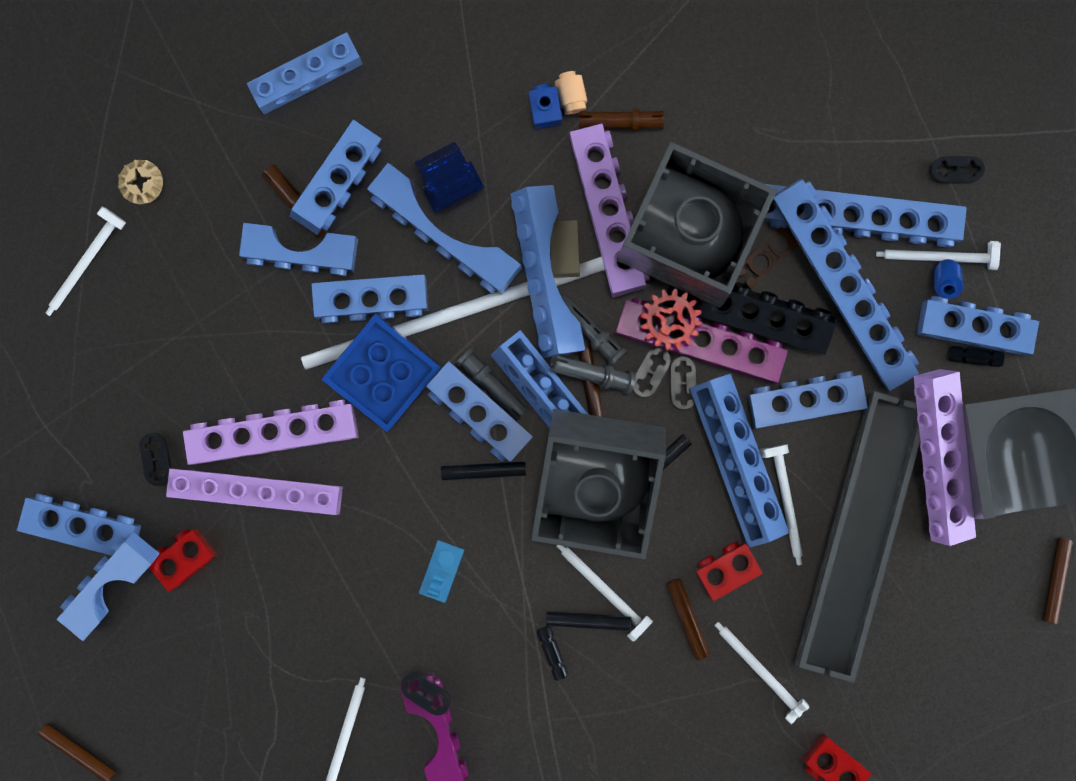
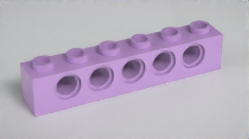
M603 124L571 131L570 141L612 298L644 290L646 287L645 281L650 280L649 275L632 267L622 270L617 266L618 256L634 219L631 210L626 211L623 202L628 200L624 184L619 185L616 174H620L617 157L612 158L609 148L613 147L610 131L604 132ZM592 152H600L604 158L600 162H592L588 156ZM600 178H606L610 181L611 185L606 189H600L595 185V182ZM612 204L617 207L618 212L613 216H607L602 211L603 207ZM614 231H621L625 235V239L620 243H615L609 236Z
M938 369L914 376V393L918 413L917 421L920 432V449L924 470L923 477L926 489L929 533L931 541L951 546L976 538L960 372Z
M346 400L329 402L330 407L319 409L318 404L302 406V412L291 413L290 409L273 411L274 416L263 418V414L259 413L247 415L246 421L235 423V418L218 420V426L208 427L207 422L190 425L191 430L183 431L188 465H196L359 438L354 405L346 404ZM324 415H330L334 420L333 427L328 431L321 429L319 424L320 419ZM298 419L303 420L306 425V429L301 435H296L292 431V424ZM269 424H274L278 429L277 436L272 440L267 439L264 434V430ZM245 428L248 430L250 438L247 443L242 445L237 440V433ZM214 433H218L222 438V443L217 449H213L209 444V438Z
M169 469L166 497L339 515L343 486Z

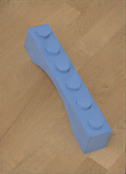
M387 163L367 188L371 195H373L370 199L381 209H384L386 206L394 212L392 217L403 226H406L407 223L416 229L414 234L425 243H428L429 240L434 242L438 246L436 251L444 258L449 260L453 257L460 262L458 268L469 277L475 274L482 279L480 285L491 294L497 291L502 295L522 270L521 264L499 247L468 245L452 239L437 229L422 212L411 180L391 164Z
M554 186L525 187L511 193V205L515 215L517 236L520 241L522 262L525 267L528 282L527 288L531 298L533 318L536 324L538 345L541 349L542 358H550L555 354L564 356L584 351L585 345L581 324L562 300L551 268L550 239L554 222L559 213Z

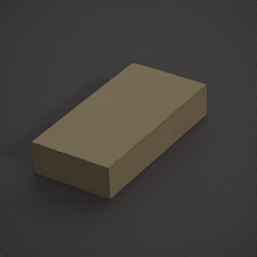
M578 220L555 221L550 239L554 278L580 277Z

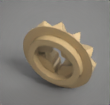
M134 160L124 165L123 170L118 175V188L123 197L134 204L150 203L161 193L163 187L162 174L156 165L147 160ZM137 171L141 177L150 179L143 183L142 191L137 185L130 184L137 180Z

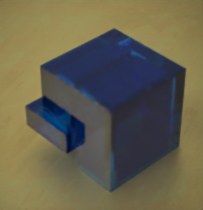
M455 142L415 161L426 183L421 187L434 213L484 188L471 161L466 162Z

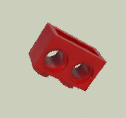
M188 529L180 532L173 538L176 543L168 549L165 546L157 551L160 554L149 566L150 570L168 592L175 590L218 556L198 529L191 530L190 532ZM190 541L195 542L198 546V554L195 557L189 556L186 552V546ZM167 559L173 560L176 564V571L172 575L164 570V563Z
M735 541L722 549L724 554L715 559L713 555H710L698 562L699 567L694 571L712 601L763 574L746 543L739 545ZM742 554L746 558V566L742 570H735L732 566V560L736 555ZM718 568L722 573L721 580L716 584L709 583L707 579L708 572L711 569Z
M824 733L802 758L808 765L805 770L816 780L822 777L826 781H839L840 775L845 771L852 772L851 781H867L872 775ZM822 753L830 754V762L826 766H818L817 759Z

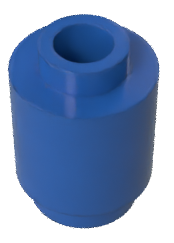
M942 260L934 269V288L938 296L952 299L959 296L963 291L962 268L954 260Z

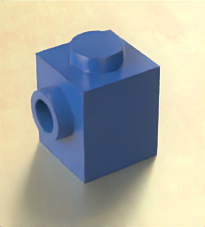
M550 84L534 86V90L529 91L534 129L562 125L557 87H550Z

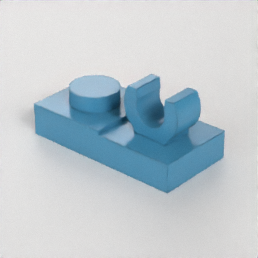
M438 540L419 594L445 603L465 549Z

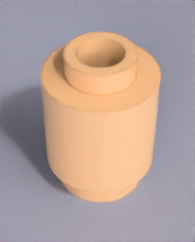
M575 71L560 74V79L555 81L560 108L564 109L565 115L585 111V104L588 101L582 75H576Z

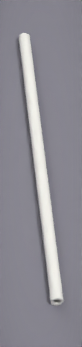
M602 257L581 263L580 277L554 278L556 286L604 271ZM617 261V266L623 264V263ZM528 282L509 287L502 295L494 292L493 294H488L392 327L406 337L529 296ZM353 340L302 356L301 360L305 370L337 360Z

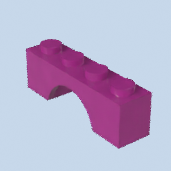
M434 673L424 675L443 688L441 679H435ZM415 678L414 681L408 680L406 682L409 684V692L413 693L415 690L422 694L426 692L419 687V679ZM401 691L407 713L417 714L426 718L434 726L438 735V750L433 758L424 766L427 781H466L465 778L469 777L465 760H459L457 750L461 749L457 733L452 734L449 723L453 722L450 709L442 715L430 714L405 697ZM429 693L427 694V697L433 701V708L437 709L438 706L444 707L440 694L437 698Z

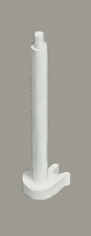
M102 206L97 212L99 216L107 221L49 303L50 307L46 311L47 315L50 316L54 310L59 308L114 228L117 227L121 230L126 224L124 220Z
M999 241L988 242L987 254L885 249V251H876V257L917 261L951 259L955 262L987 263L988 270H998L1001 243Z
M788 444L759 449L762 458L774 456L793 557L796 558L797 565H802L801 556H803L783 456V454L789 453Z
M557 545L556 547L562 551L561 554L624 616L632 617V624L635 628L627 637L634 642L653 621L648 616L641 619L568 547L565 548L564 546Z
M719 622L714 625L720 631L719 634L790 708L785 717L790 724L810 708L804 699L797 702L726 626L723 627Z
M360 677L358 685L355 686L326 781H336L365 690V687H363L365 678Z

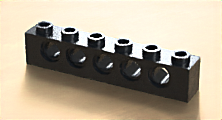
M735 283L729 295L730 303L722 305L721 308L688 293L686 301L696 300L693 309L701 310L702 313L698 315L700 317L823 355L827 352L836 327L835 316H832V312L826 309L816 308V310L806 308L805 304L793 299H789L788 302L778 299L776 294L768 291L757 293L751 291V287L742 283ZM668 285L666 291L668 295H671L673 289H677V296L679 297L685 293L671 285ZM672 301L663 303L664 306L673 307L675 304ZM747 303H753L758 307L754 313H746L742 308ZM776 311L782 312L785 315L784 319L778 322L771 320L769 316ZM801 320H808L812 323L811 327L806 330H801L796 325Z

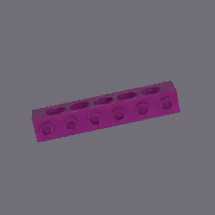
M632 298L631 301L626 300L615 335L654 347L656 340L654 338L646 340L645 338L649 331L641 330L640 315L648 313L643 307L648 302L638 298ZM673 313L670 316L664 315V318L667 320V326L671 324L678 325V322L675 321L676 315ZM686 314L684 320L690 324L689 315ZM696 317V320L702 321L701 318ZM654 318L656 323L654 329L658 333L660 326L658 320ZM712 323V327L705 324L694 327V330L697 332H703L708 336L709 343L706 347L697 346L694 337L690 335L691 344L689 346L681 342L680 350L677 351L674 345H671L669 352L772 384L779 382L788 350L782 349L783 344L766 339V342L762 343L756 341V336L743 331H739L738 335L728 332L729 327L718 323ZM723 341L734 343L736 350L732 356L725 355L722 352L721 345ZM661 343V344L657 347V348L660 347V348L665 349L663 343ZM751 349H757L761 352L762 361L759 364L750 362L748 353Z

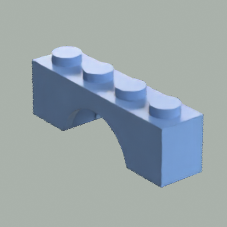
M243 223L239 257L247 260L246 264L252 266H263V262L274 263V268L291 270V265L302 266V271L319 273V269L330 270L331 275L346 276L347 272L354 273L358 239L356 236L327 233L323 241L315 248L305 252H295L282 246L277 237L276 230L272 226Z
M134 532L127 539L121 536L110 549L114 552L112 557L108 559L104 556L93 568L97 574L93 578L87 575L77 587L80 591L75 598L71 594L60 606L63 613L56 620L82 641L86 639L109 612L103 599L104 584L114 580H123L134 584L160 554Z

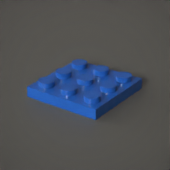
M375 313L321 380L388 432L440 370L441 366Z

